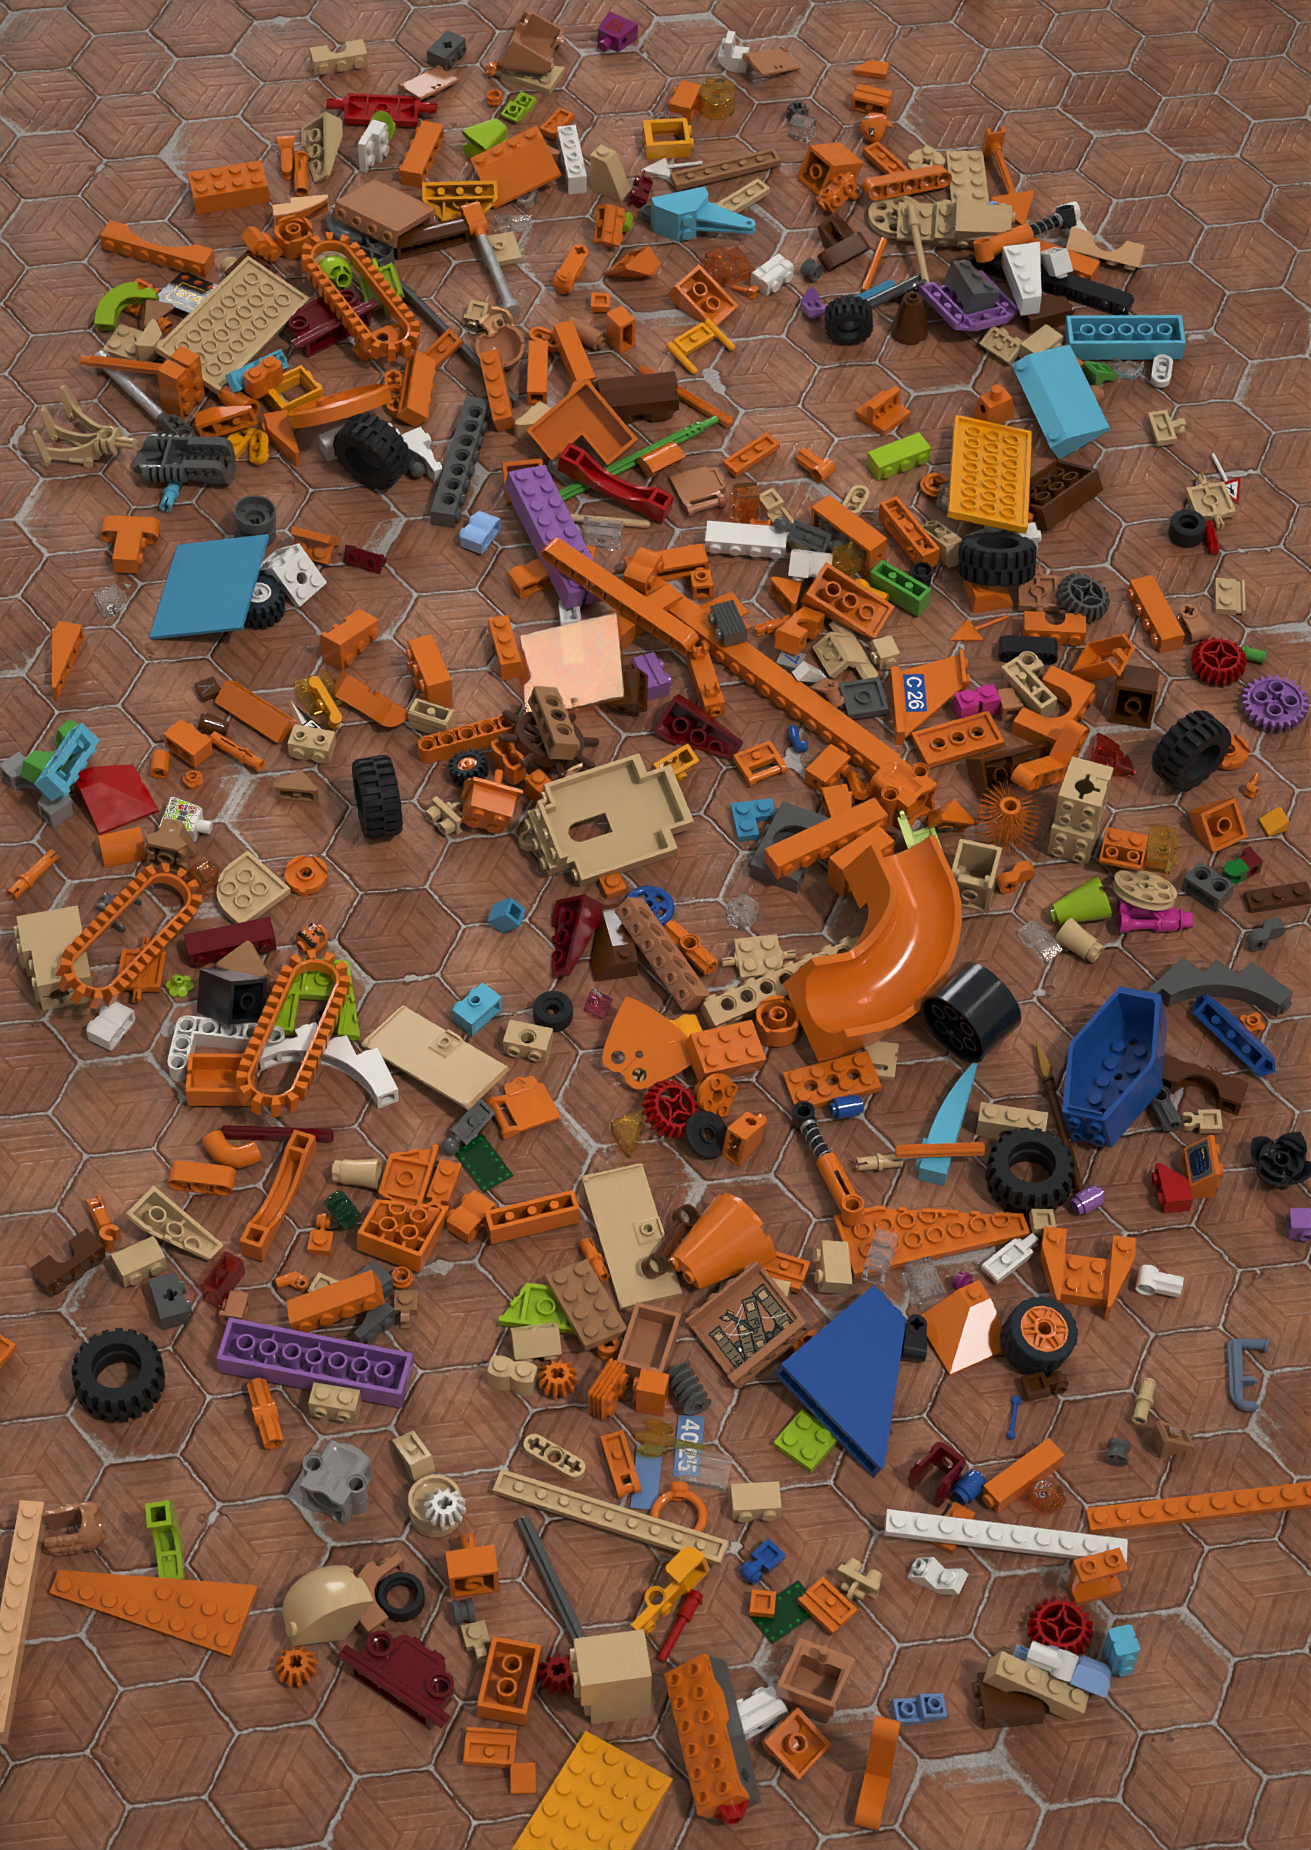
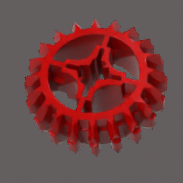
M1213 636L1211 640L1205 638L1203 642L1199 641L1191 655V667L1194 670L1195 676H1199L1200 681L1206 680L1207 685L1214 683L1215 687L1218 684L1224 687L1227 683L1232 685L1234 681L1238 682L1247 666L1246 653L1243 652V647H1238L1237 642L1231 643L1230 638L1223 640L1222 636L1220 639H1216Z
M664 1079L663 1081H657L647 1089V1093L642 1097L644 1101L640 1105L645 1109L641 1115L647 1117L644 1123L651 1124L650 1130H657V1136L663 1134L664 1139L672 1138V1140L686 1136V1123L694 1113L698 1112L696 1110L698 1104L694 1102L696 1096H691L690 1094L691 1088L685 1089L684 1083L678 1084L677 1080L669 1081V1079ZM660 1095H668L670 1096V1098L662 1097ZM671 1120L674 1122L678 1121L680 1124L671 1123Z
M1054 1596L1052 1597V1602L1045 1598L1042 1605L1037 1603L1035 1611L1032 1610L1030 1612V1619L1027 1620V1627L1029 1628L1027 1636L1032 1637L1030 1644H1032V1641H1035L1045 1646H1056L1077 1656L1078 1653L1083 1655L1086 1650L1085 1647L1088 1648L1090 1646V1639L1093 1638L1094 1634L1093 1630H1091L1093 1628V1621H1089V1612L1083 1613V1605L1076 1607L1075 1599L1071 1603L1066 1602V1596L1062 1598V1601H1058L1057 1597ZM1058 1615L1055 1618H1047V1620H1044L1048 1616ZM1061 1622L1062 1631L1061 1635L1059 1636L1058 1627L1059 1623ZM1073 1638H1076L1072 1642L1062 1643L1064 1640H1073Z

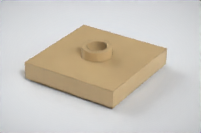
M513 231L488 236L500 266L522 262V256ZM477 242V245H478V248H479V251H480V254H481V257H482V260H483V263H484V266H485V269H486V268H488V266H487V263H486V261H485V259H484V256H483V254H482V251H481V249H480V246H479V244H478V242Z

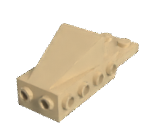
M957 195L956 202H951L950 200L937 201L936 204L899 202L896 241H913L912 231L909 229L907 221L909 219L908 205H914L916 217L919 218L921 242L934 243L933 245L941 247H974L973 242L977 239L989 238L1011 229V224H1015V212H1012V206L1006 203L992 205L988 202H978L963 195Z

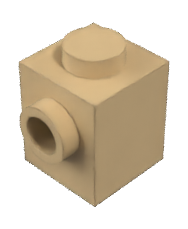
M892 635L872 640L871 660L873 664L877 665L879 671L891 670V667L899 666L900 652Z

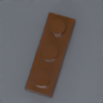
M1307 881L1245 891L1244 899L1249 912L1256 913L1311 904V891Z

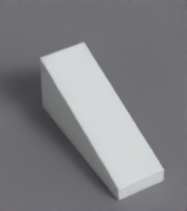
M805 661L792 671L795 678L802 682H819L827 678L822 671Z

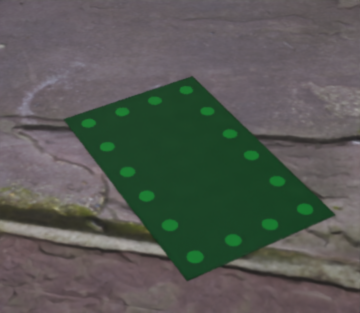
M483 1133L473 1138L468 1145H460L458 1152L455 1154L483 1193L514 1176Z
M799 1580L776 1595L774 1618L749 1616L771 1644L812 1617L797 1603L798 1598L802 1597L807 1591Z

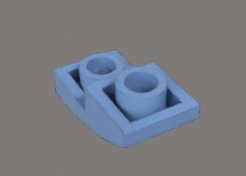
M943 1693L919 1694L917 1698H894L890 1702L893 1720L901 1721L900 1726L929 1723L947 1718Z

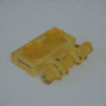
M321 670L319 672L320 679L325 688H327L332 700L336 705L341 704L342 700L334 695V680L326 670ZM313 675L294 681V688L310 716L323 712L319 710L316 704L317 699L315 695L307 691L309 679Z

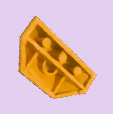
M497 180L422 182V200L424 203L436 208L435 215L441 221L462 217L460 206L478 201L485 215L498 200Z

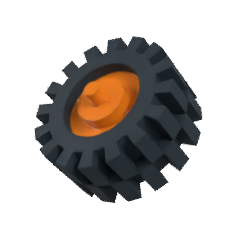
M467 749V752L464 753V750H462L460 755L456 753L454 755L455 758L451 757V763L448 764L453 782L457 783V786H464V782L468 778L478 777L486 780L485 776L488 777L489 768L486 758L481 751L478 752V750L474 749L472 752L471 749Z

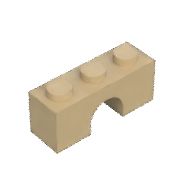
M363 39L345 42V51L341 53L331 52L327 45L309 48L310 61L315 76L368 67V56Z
M981 1102L976 1135L998 1139L999 1134L1003 1131H1012L1014 1129L1021 1131V1128L1029 1127V1130L1040 1128L1042 1132L1046 1133L1048 1112Z

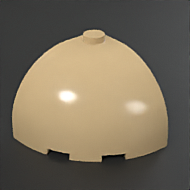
M345 1565L321 1567L305 1574L289 1589L283 1602V1618L286 1625V1634L290 1637L292 1646L345 1640L373 1602L362 1578L355 1577L353 1569Z

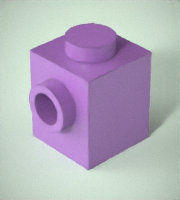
M1290 1208L1286 1218L1288 1239L1310 1241L1311 1208Z

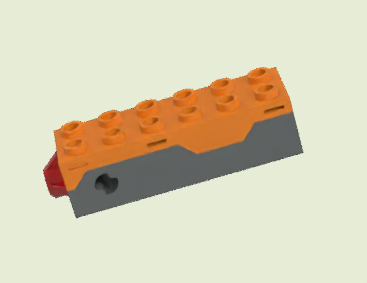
M701 1654L664 1673V1678L697 1814L732 1825L741 1822L746 1809L760 1803L761 1798L727 1663L724 1660Z

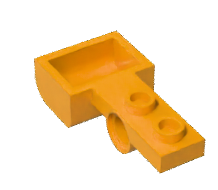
M685 1547L666 1565V1571L671 1583L665 1589L653 1586L646 1591L645 1602L648 1607L631 1624L633 1630L644 1629L646 1635L651 1633L661 1616H667L672 1611L673 1604L682 1595L685 1597L686 1592L693 1589L710 1572L706 1557L698 1549ZM654 1597H663V1601L660 1604H651Z

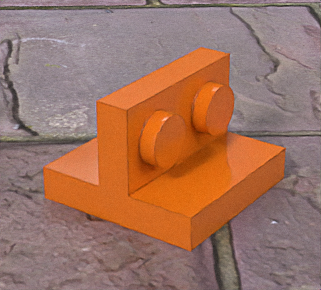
M894 386L885 392L881 391L855 411V416L884 437L910 417L911 411L899 403L901 389Z
M292 526L290 533L295 535L293 545L299 543L311 560L328 565L331 563L335 545L340 546L341 538Z

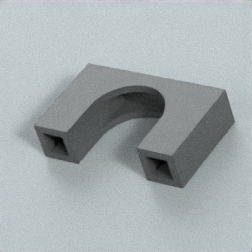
M782 801L779 809L775 808L773 812L772 823L766 825L763 840L759 839L755 855H751L747 864V867L750 868L749 877L797 894L805 879L806 868H801L790 876H784L777 880L764 862L765 848L829 819V817Z

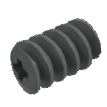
M684 1361L668 1371L669 1387L674 1392L679 1405L683 1407L684 1413L686 1415H696L704 1412L711 1405L712 1400L706 1399L708 1393L702 1391L704 1387L698 1383L699 1378L694 1376L695 1371L690 1368L689 1361Z

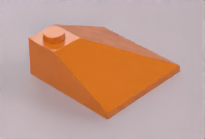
M980 1280L956 1290L921 1314L927 1321V1340L949 1376L1003 1353L999 1338L1002 1324L992 1300Z

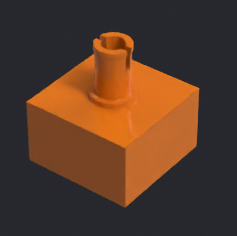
M466 1533L459 1536L461 1549L445 1552L451 1599L499 1592V1575L494 1544L476 1547L475 1535L468 1533L469 1542L467 1543Z

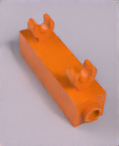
M703 643V646L700 647L692 645L691 649L686 653V664L700 707L713 718L725 715V700L706 643Z

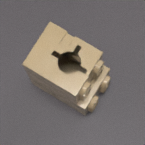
M1072 756L1058 795L1055 818L1048 845V854L1070 859L1077 863L1089 864L1104 820L1113 767Z
M78 905L16 916L18 925L14 926V932L17 939L18 955L21 968H26L28 977L32 976L36 1003L41 1002L42 1011L74 1004L70 999L75 990L70 987L62 992L58 986L62 976H55V971L64 950L83 931ZM86 951L74 963V971L81 982L93 987ZM83 996L79 1004L88 1003L90 998Z
M644 1629L575 1638L574 1648L569 1649L570 1669L574 1679L575 1698L580 1697L581 1706L584 1707L585 1716H590L591 1725L650 1717L652 1674Z

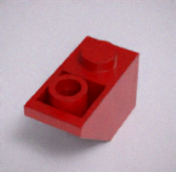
M1156 1163L1155 1170L1151 1173L1152 1185L1157 1188L1156 1201L1158 1206L1161 1205L1163 1214L1190 1211L1193 1197L1188 1179L1164 1164Z

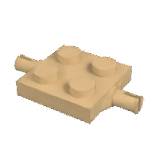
M1199 474L1197 476L1199 485L1187 487L1185 491L1192 510L1202 514L1205 520H1213L1217 529H1222L1225 527L1222 518L1235 517L1236 514L1225 482L1208 483L1205 475L1202 474L1201 476Z
M777 934L734 939V957L721 958L722 967L736 966L739 971L740 981H746L750 978H755L756 980L761 978L763 973L771 969L774 972L782 969L783 960L796 959L795 949L782 951Z

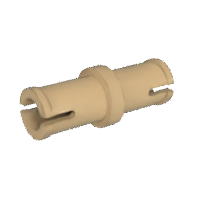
M876 1153L875 1156L856 1157L855 1164L865 1163V1165L856 1166V1170L860 1172L876 1169L879 1172L886 1168H902L903 1161L894 1162L893 1160L903 1158H896L895 1154L882 1155L881 1153Z
M1143 1378L1141 1380L1139 1395L1135 1397L1134 1403L1136 1407L1132 1416V1422L1136 1425L1143 1426L1147 1424L1149 1409L1153 1407L1154 1400L1152 1397L1156 1381L1151 1378Z

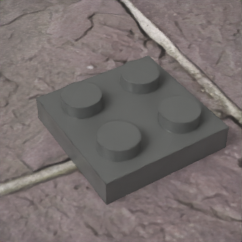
M879 677L839 683L838 689L841 696L845 699L843 705L846 715L852 720L889 713V707Z

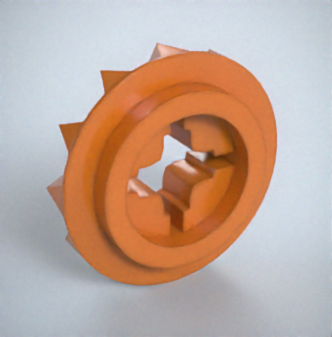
M929 473L921 479V491L925 493V496H932V499L934 497L942 499L943 496H948L950 478L942 473Z

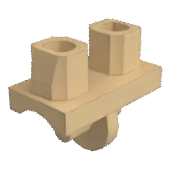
M437 796L432 799V806L425 811L427 820L434 823L441 819L442 822L438 824V828L445 836L452 832H455L457 835L462 832L460 828L462 804L460 802L453 804L447 802L445 804Z
M851 1558L845 1565H840L836 1580L843 1583L841 1589L848 1592L846 1598L850 1602L855 1596L863 1600L865 1595L876 1600L879 1595L882 1573L871 1569L867 1577L859 1573L862 1564L854 1558Z

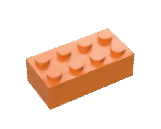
M261 160L187 172L189 190L196 215L270 202L268 183Z

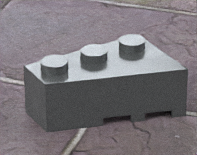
M965 259L952 261L944 279L950 291L958 296L957 302L963 304L964 313H975L994 308L1001 293L992 282L983 276V273L977 271L972 266V263Z

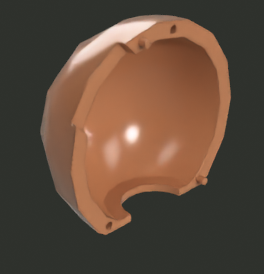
M510 324L500 326L498 331L492 335L482 334L478 336L475 344L478 358L480 353L498 349L504 370L514 367L521 360L525 348L523 334Z

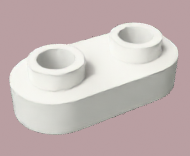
M1160 354L1154 358L1151 383L1156 387L1163 388L1170 383L1173 360L1170 356Z

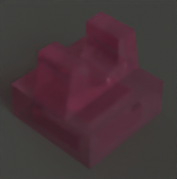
M593 989L589 992L584 1011L603 1020L612 1006L613 999Z

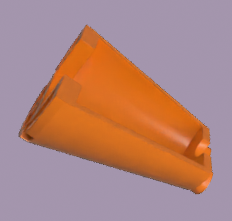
M724 1193L714 1197L667 1262L672 1270L683 1271V1277L689 1284L702 1289L742 1273L743 1269L751 1263L758 1261L763 1265L777 1257L770 1234L765 1236L763 1229L760 1227L763 1223L756 1213L738 1197Z

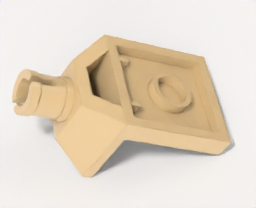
M153 318L144 331L119 324L102 350H105L112 358L152 362L159 355L155 352V349L163 340V335L156 319Z

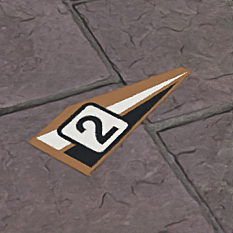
M292 700L288 702L293 718L298 721L297 725L326 730Z

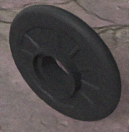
M710 1111L694 1113L688 1119L685 1127L686 1140L690 1148L697 1155L706 1159H714L722 1155L727 1131L724 1121ZM704 1129H707L711 1133L710 1140H707L704 1137Z

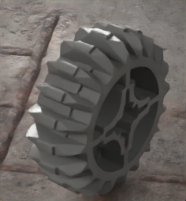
M1079 572L1076 575L1071 573V575L1063 578L1057 587L1055 595L1057 598L1056 603L1060 605V610H1064L1065 613H1073L1074 615H1086V624L1089 622L1094 623L1106 614L1110 599L1108 597L1109 593L1105 591L1106 587L1100 585L1101 581L1097 582L1094 580V577L1089 578L1087 574L1082 576Z

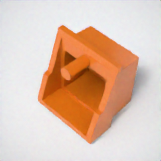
M499 769L495 770L493 782L478 777L468 778L464 782L461 800L464 801L461 823H465L472 828L486 829L490 833L502 834L512 817L517 800L523 794V790L501 784L504 772Z

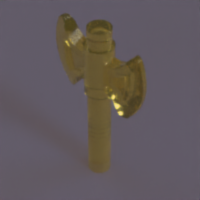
M645 1420V1425L649 1428L650 1432L637 1430L635 1440L646 1443L637 1447L636 1453L646 1457L666 1455L667 1451L662 1448L665 1446L706 1454L707 1445L667 1437V1434H672L674 1430L667 1423L659 1420Z

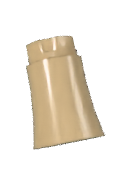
M1072 917L1065 922L1054 939L1055 943L1071 950L1091 963L1098 959L1105 948L1098 942L1099 940L1090 935Z
M381 1158L334 1160L332 1166V1181L334 1183L379 1190L382 1180Z

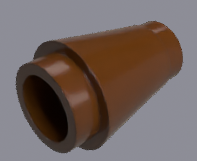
M201 713L198 730H201L202 733H213L216 731L219 734H227L230 722H226L209 713Z

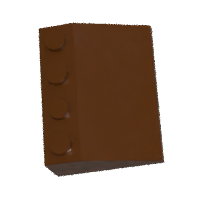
M1056 459L1030 478L1028 512L1034 515L1033 522H1035L1036 527L1047 530L1053 528L1059 521L1067 518L1069 514L1081 508L1083 504L1095 498L1097 494L1103 491L1098 469Z

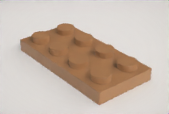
M588 1259L545 1275L548 1287L585 1351L625 1336L627 1327Z

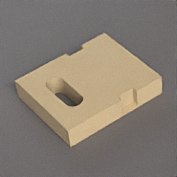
M878 1041L871 1046L865 1047L864 1051L869 1052L874 1067L887 1069H875L879 1079L895 1080L899 1044Z

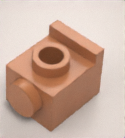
M1014 688L997 690L1001 698L999 709L1001 722L1014 720L1024 707L1023 703L1020 702L1019 695L1015 694Z
M241 1290L229 1292L228 1299H224L222 1310L219 1312L221 1326H227L229 1317L246 1321L250 1307L248 1293H244Z

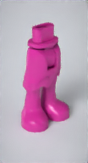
M1120 897L1118 898L1117 930L1119 933L1142 929H1153L1155 933L1172 932L1193 927V915L1191 912H1183V909H1179L1178 912V909L1174 907L1163 911L1147 910L1132 906ZM1147 917V919H1133V918Z

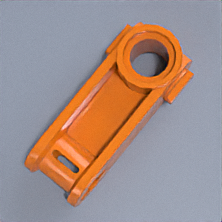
M581 244L574 245L562 266L556 272L552 287L558 293L570 294L576 281L586 265L585 259L589 252L586 246Z

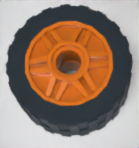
M1043 1296L1031 1297L1016 1306L1004 1322L999 1337L1000 1347L1004 1357L1018 1371L1027 1373V1375L1039 1372L1050 1374L1057 1370L1074 1350L1077 1344V1324L1071 1312L1063 1304Z

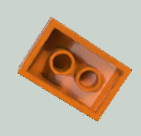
M700 264L677 283L667 295L682 311L703 323L706 319H710L716 326L738 307V304Z

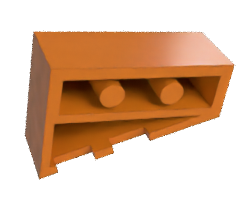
M361 609L345 617L344 623L341 625H333V630L329 633L322 632L320 634L322 660L340 671L350 666L354 659L366 650L367 645L380 634L379 619Z

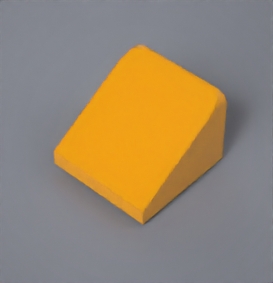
M1281 807L1273 809L1259 819L1268 837L1287 831L1289 826V820Z

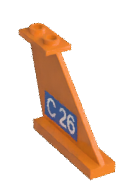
M959 649V655L903 671L899 670V666L891 667L890 691L895 745H904V739L953 698L954 693L966 691V686H970V674H966L968 658H964V649Z

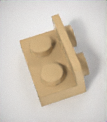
M994 326L990 328L979 344L982 348L1008 365H1011L1019 355L1020 344L1023 341L1018 337L1012 338L1009 336V332L1004 328L1000 327L998 329Z

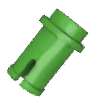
M1246 645V647L1242 646L1243 652L1246 653V660L1264 663L1266 651L1249 648V645Z

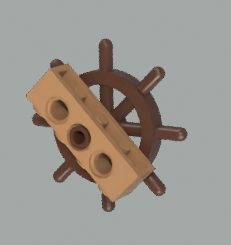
M534 686L528 700L532 712L526 713L521 717L509 710L503 711V717L516 724L513 734H499L497 738L500 742H514L518 751L524 756L520 762L522 767H527L533 762L546 768L555 769L560 779L566 775L564 768L570 767L576 762L579 764L583 763V766L587 769L595 768L594 762L581 754L584 746H597L599 740L597 738L583 737L578 727L573 724L576 720V715L568 713L563 703V697L560 695L557 687ZM524 730L532 735H525Z

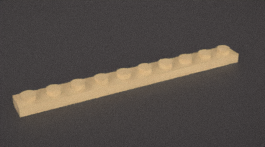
M504 1469L500 1470L493 1487V1494L677 1553L685 1547H694L706 1557L708 1563L721 1566L729 1546V1541Z

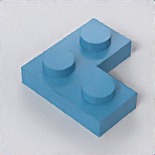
M772 798L731 803L730 809L738 842L759 839L757 822L772 820L775 810Z

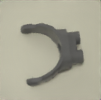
M105 892L101 898L104 901H99L96 909L103 912L117 895L113 894L112 896ZM137 898L134 904L140 906L142 900ZM117 921L111 925V927L120 932H125L126 930Z

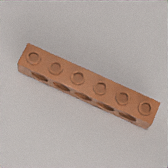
M627 897L615 910V914L681 1009L698 1011L704 1002L703 1000L711 996V994L643 898Z

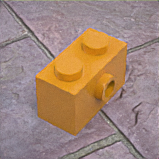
M686 744L655 762L650 771L671 764L676 779L680 782L687 777V773L696 769L700 760L689 744Z

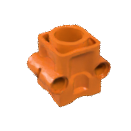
M897 757L892 762L882 765L871 778L869 800L875 797L888 814L887 826L895 824L901 829L897 819L901 817L900 811H904L912 828L918 818L927 816L934 810V793L937 791L938 784L929 778L930 769L926 764L915 763L911 766L901 757Z

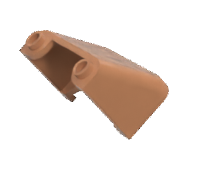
M526 8L508 39L498 66L504 70L537 74L551 73L555 66L552 55L556 46L559 48L564 40L562 37L564 30Z

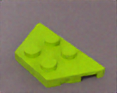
M526 1283L520 1290L519 1296L512 1300L508 1310L504 1315H500L498 1319V1325L509 1327L557 1322L559 1333L576 1335L548 1285Z

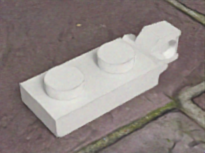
M1033 1233L1023 1241L1020 1238L1013 1239L981 1265V1270L996 1284L1000 1283L1030 1259L1034 1254L1033 1249L1038 1246L1039 1239Z

